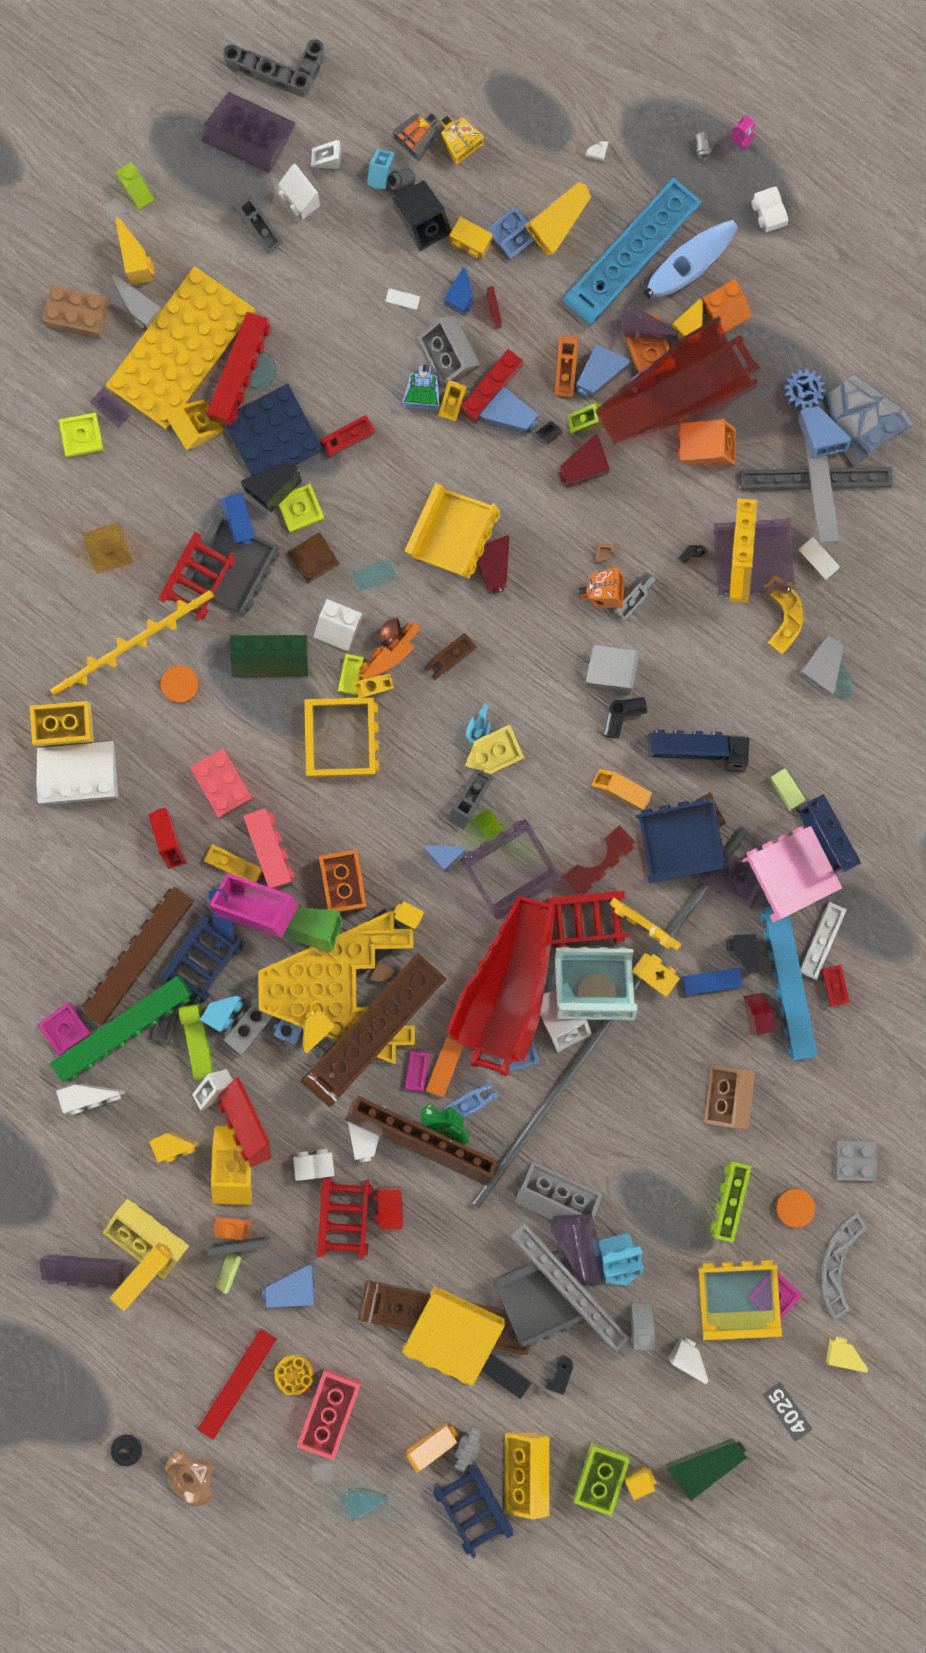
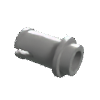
M704 132L695 135L698 148L696 154L701 159L708 158L711 153L708 145V135Z

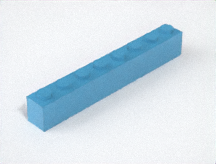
M772 907L762 908L760 919L766 928L764 939L766 943H769L770 950L767 951L769 962L773 963L774 969L771 970L773 981L777 983L775 995L781 1003L779 1015L781 1019H784L785 1023L782 1029L784 1037L788 1038L789 1045L786 1046L788 1057H791L792 1060L816 1057L818 1055L790 916L788 915L772 922L770 915L774 914Z

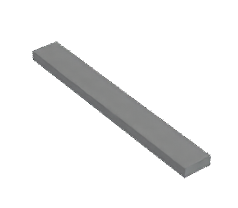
M522 1223L509 1236L614 1352H617L630 1339L525 1223Z

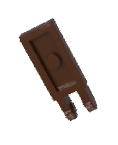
M463 633L437 654L436 658L424 668L427 671L431 670L440 662L443 667L432 676L436 680L477 649V647L467 634Z

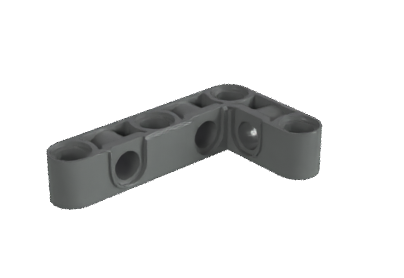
M312 39L308 42L296 69L233 44L227 45L223 50L225 63L229 68L298 96H306L309 93L325 56L323 43L318 39ZM314 49L320 50L318 53H312ZM232 54L237 55L233 59L228 58ZM266 68L271 69L268 73L262 71ZM300 82L305 83L303 87L297 86Z

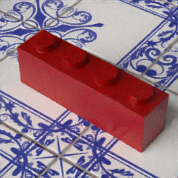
M507 349L461 405V413L476 424L481 412L503 386L506 387L522 368L523 360L510 349Z

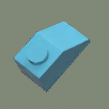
M376 149L370 162L367 185L372 186L374 189L386 188L388 184L387 177L391 173L395 153Z

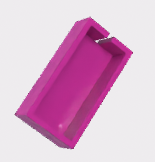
M229 873L226 874L219 887L228 900L225 899L221 892L217 891L209 905L214 913L221 918L280 939L299 907L290 894Z

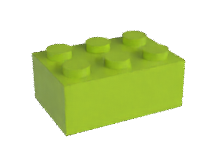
M591 1441L573 1497L574 1503L612 1516L630 1462L629 1454Z

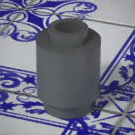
M410 168L394 170L387 177L388 185L395 190L412 187L415 184V174Z

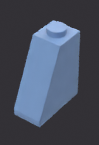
M596 344L578 380L576 390L584 397L590 396L593 398L628 368L630 360Z
M503 386L481 412L479 420L483 423L526 434L529 430L533 431L538 425L539 414Z
M819 406L800 410L798 423L812 459L848 450L851 438Z
M308 1263L268 1284L266 1290L262 1291L263 1302H266V1307L314 1305L313 1263Z

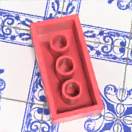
M264 808L244 815L268 887L279 889L293 884V878L296 877L293 868L287 865L286 861L289 860L286 849L281 848L280 842H283L280 831L274 828V824H277L274 814Z
M328 1368L324 1369L297 1445L298 1448L331 1460L335 1459L361 1386V1380Z

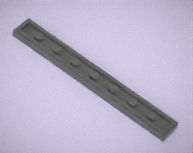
M892 467L829 468L832 488H878L893 486ZM808 469L740 471V490L811 489Z

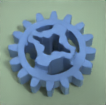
M799 369L797 375L792 373L790 375L791 379L787 378L786 384L788 385H785L783 390L788 392L785 393L784 397L790 398L788 404L794 403V409L798 406H801V410L805 407L812 408V404L817 407L819 405L818 401L823 400L822 394L826 390L822 389V387L825 385V382L819 381L821 375L814 376L816 371L810 374L808 369L804 373ZM804 387L807 388L806 392L802 391Z

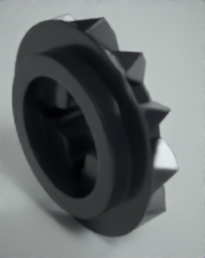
M123 1434L117 1437L111 1445V1456L121 1466L134 1465L142 1455L140 1441L133 1435ZM125 1442L128 1448H134L129 1452V1456L126 1455V1452L121 1451L125 1447Z

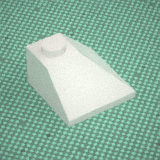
M687 1337L685 1340L679 1338L669 1356L670 1362L677 1368L707 1384L708 1378L700 1352L695 1346L696 1343Z

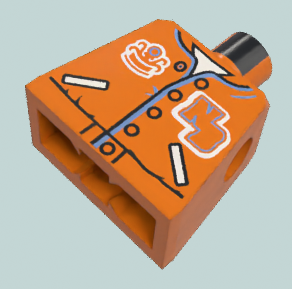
M619 567L591 574L589 576V586L579 588L580 598H588L593 607L623 608L624 575Z

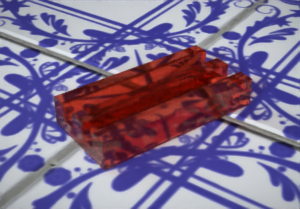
M494 286L487 287L486 295L493 326L495 329L502 327V321Z

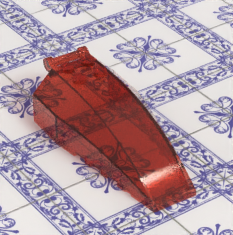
M718 316L683 337L662 357L654 361L645 371L637 375L634 380L626 384L617 394H614L597 408L595 412L613 444L649 434L717 410L757 388V380H751L748 375L757 371L760 366L757 362H754L743 343L742 335L728 341L721 327V318ZM737 346L749 367L743 368L732 347Z

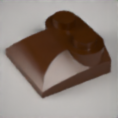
M320 532L288 551L307 584L340 565Z

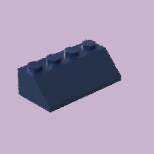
M656 729L653 733L650 732L649 758L725 760L729 756L727 735H722V732H711V735L703 734V731H692V734H684L683 730H673V733H665V730Z

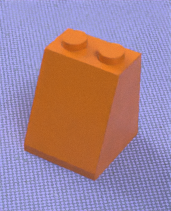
M725 419L680 423V430H678V439L680 441L678 458L685 465L735 466L736 428Z

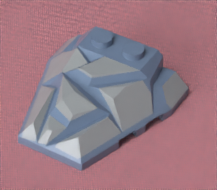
M856 373L824 395L831 418L851 438L848 450L842 451L852 467L867 458L871 452L897 434L899 436L915 424L904 408Z

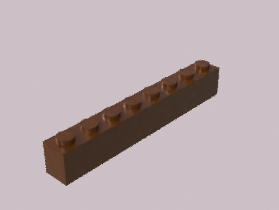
M177 887L169 888L163 896L165 900L161 905L158 903L153 909L152 913L154 915L150 920L146 919L140 927L142 931L138 936L135 934L129 942L131 946L127 951L123 950L118 956L117 960L119 962L117 965L110 967L106 973L108 977L104 982L100 981L95 987L94 991L96 993L92 998L89 997L84 1002L82 1012L99 1025L105 1024L195 902V900Z
M357 1096L351 1103L345 1118L346 1121L479 1183L485 1184L493 1177L497 1160L360 1096Z

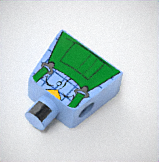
M421 364L419 374H410L403 399V407L439 411L437 376L430 375V365Z

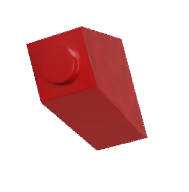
M167 808L157 809L149 813L158 851L168 869L187 863L173 820Z

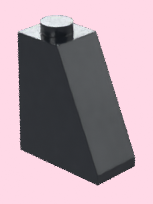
M285 461L243 479L241 485L249 496L272 512L302 482L301 472L295 465H290Z

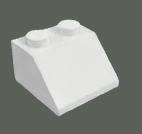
M293 164L279 182L280 191L278 193L284 201H288L291 204L290 209L292 212L304 219L320 207V201L316 189L296 164Z
M326 599L313 638L349 652L363 615L358 611Z

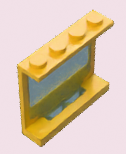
M749 1260L741 1261L742 1264L736 1265L732 1261L722 1262V1265L714 1266L713 1262L702 1263V1266H698L703 1340L782 1337L777 1263H773V1260H761V1263L753 1264V1261Z

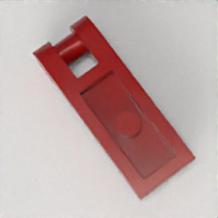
M364 415L323 437L320 442L322 446L326 447V453L330 458L375 433V430L367 415ZM336 439L338 445L333 446L331 442Z

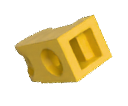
M390 673L354 681L358 698L394 688Z

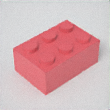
M224 749L217 751L190 767L220 819L254 800Z

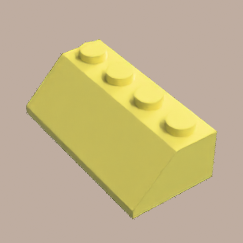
M129 1199L117 1210L103 1231L105 1236L139 1262L159 1242L167 1245L174 1256L157 1274L163 1280H165L189 1247L181 1238H178L167 1227L161 1225Z

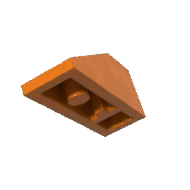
M559 334L554 396L573 397L578 336Z

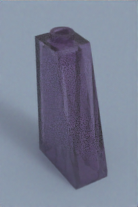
M592 1214L554 1216L550 1226L581 1285H601L603 1280L602 1261Z

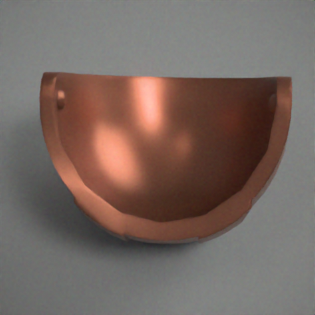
M397 616L386 621L378 630V640L382 646H389V643L395 637L398 638L402 633Z

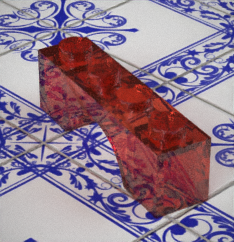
M620 825L604 839L607 853L601 864L595 867H583L577 864L563 877L565 882L578 895L581 892L583 894L588 892L592 888L590 884L595 879L597 881L601 880L606 875L604 871L609 866L611 868L615 867L620 862L618 858L623 853L627 855L634 849L632 845L635 841Z

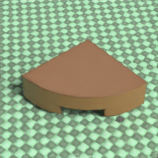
M597 543L595 563L607 561L613 555L616 545Z
M378 962L370 980L384 981L390 978L396 970Z

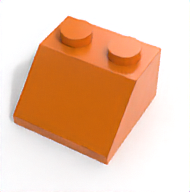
M735 279L702 298L703 310L719 336L752 317L745 294Z

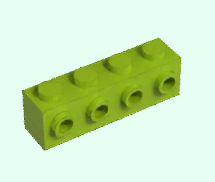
M730 1160L729 1164L726 1163L724 1175H726L725 1183H721L719 1194H722L721 1200L715 1206V1213H717L716 1221H712L710 1232H712V1236L715 1239L734 1243L752 1168L749 1164Z

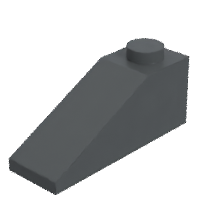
M245 194L231 205L267 254L283 243L251 195Z
M476 769L452 808L447 821L464 830L494 777Z

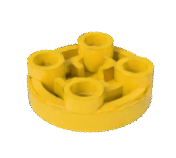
M286 1356L278 1363L275 1369V1382L278 1388L286 1395L302 1394L309 1389L313 1382V1367L303 1356Z

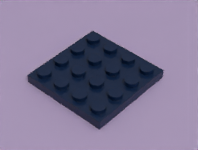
M289 384L239 408L236 421H233L231 427L225 425L251 476L285 461L290 465H297L323 451Z

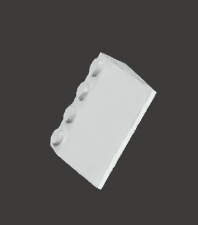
M114 741L37 748L36 784L38 803L49 805L118 798Z

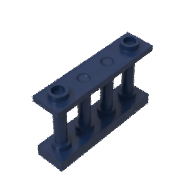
M205 914L202 915L159 977L162 981L168 982L179 975L177 968L180 964H185L207 979V984L201 990L183 978L192 993L197 996L194 1001L195 1004L204 1003L210 995L208 993L209 989L233 955L237 956L243 948L241 945L243 940L237 939L236 942L230 940L211 926L210 921L212 919ZM203 932L210 934L230 948L225 958H222L200 942L199 937ZM191 948H196L219 964L214 974H211L189 958L188 953Z
M474 1461L472 1465L468 1464L469 1471L467 1475L442 1489L437 1482L434 1484L435 1491H433L437 1502H442L464 1542L462 1547L467 1555L470 1554L472 1558L476 1557L474 1548L493 1537L505 1534L508 1539L514 1535L512 1526L477 1463ZM469 1482H476L479 1487L476 1489L477 1492L450 1506L445 1497L446 1495ZM479 1499L486 1500L489 1505L486 1507V1510L460 1524L455 1513ZM490 1516H495L498 1521L496 1527L472 1541L469 1540L465 1533L467 1529Z

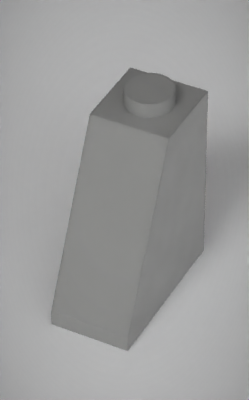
M828 635L799 673L800 676L829 697L836 688L844 648L841 640L835 636Z
M631 1303V1343L635 1350H655V1328L651 1303Z

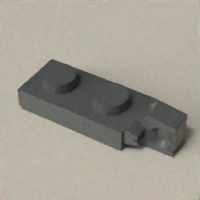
M645 572L624 592L623 608H611L620 620L625 621L649 595V587L656 579L651 574Z

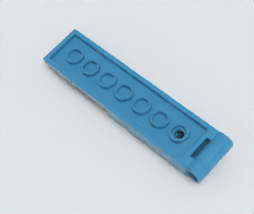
M673 177L579 282L565 295L562 302L587 324L592 326L651 262L655 254L695 212L702 201Z

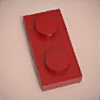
M837 965L821 969L830 1007L850 1003L842 966Z

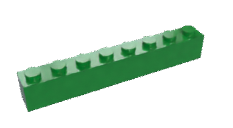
M181 975L176 976L56 1058L50 1065L62 1082L67 1080L72 1082L80 1076L78 1074L83 1069L88 1071L93 1068L96 1060L100 1058L103 1061L109 1057L112 1049L116 1047L119 1050L127 1044L125 1040L131 1036L135 1039L141 1035L144 1027L148 1026L151 1028L159 1022V1017L162 1015L167 1017L173 1013L175 1006L178 1004L183 1006L190 1001L189 997L193 995L192 991Z

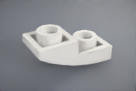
M813 537L799 549V552L825 580L840 568Z

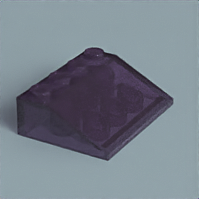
M227 92L204 123L201 142L269 173L277 162L295 126V122Z

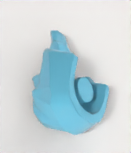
M486 703L481 711H479L477 720H474V717H472L469 721L466 738L471 744L487 736L490 732L491 723L488 722L486 725V712L489 707Z

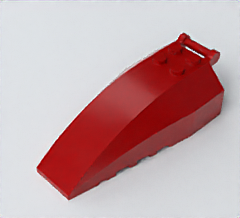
M518 896L506 917V921L498 930L499 934L494 942L490 944L485 958L480 961L478 970L470 978L463 990L446 1033L455 1042L474 1050L470 1061L471 1066L490 1069L507 1077L510 1072L511 1063L525 1061L541 1012L552 941L554 905ZM482 1054L502 1059L503 1063L502 1065L483 1060L480 1057Z

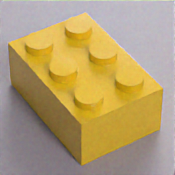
M88 701L30 706L32 744L36 747L94 742L92 709Z

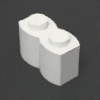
M777 187L755 193L752 206L754 211H758L760 215L758 217L760 228H764L765 232L787 226L788 216Z
M328 1149L316 1150V1154H309L308 1151L297 1152V1156L293 1157L296 1181L335 1176L332 1152H328Z

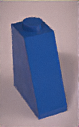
M238 493L218 499L234 543L240 542V545L250 543L251 538H254L255 534L243 494Z

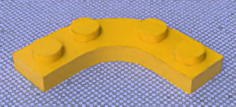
M774 575L762 591L780 605L784 614L781 627L768 641L771 647L783 655L800 633L804 619L803 608L796 592Z
M613 898L610 902V905L615 908L614 912L622 918L626 915V919L632 924L636 925V923H639L650 931L649 935L657 941L660 939L659 943L665 948L669 949L671 946L678 950L681 946V943L626 904L616 898Z

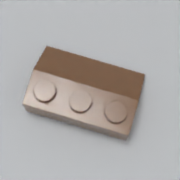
M710 1065L704 1123L730 1128L749 1129L755 1071Z

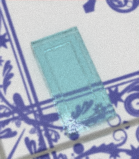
M389 559L353 572L360 591L396 578Z

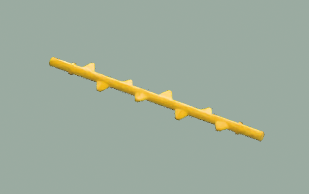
M209 590L195 600L192 599L188 604L178 600L177 611L158 623L148 619L147 629L129 641L120 637L117 638V648L100 659L87 657V667L71 677L65 678L63 682L51 688V693L55 696L69 686L72 687V684L76 682L86 685L87 675L105 664L115 668L117 666L116 657L135 645L146 648L147 638L164 627H168L173 631L176 630L177 619L193 609L199 608L201 604L213 598L214 594Z

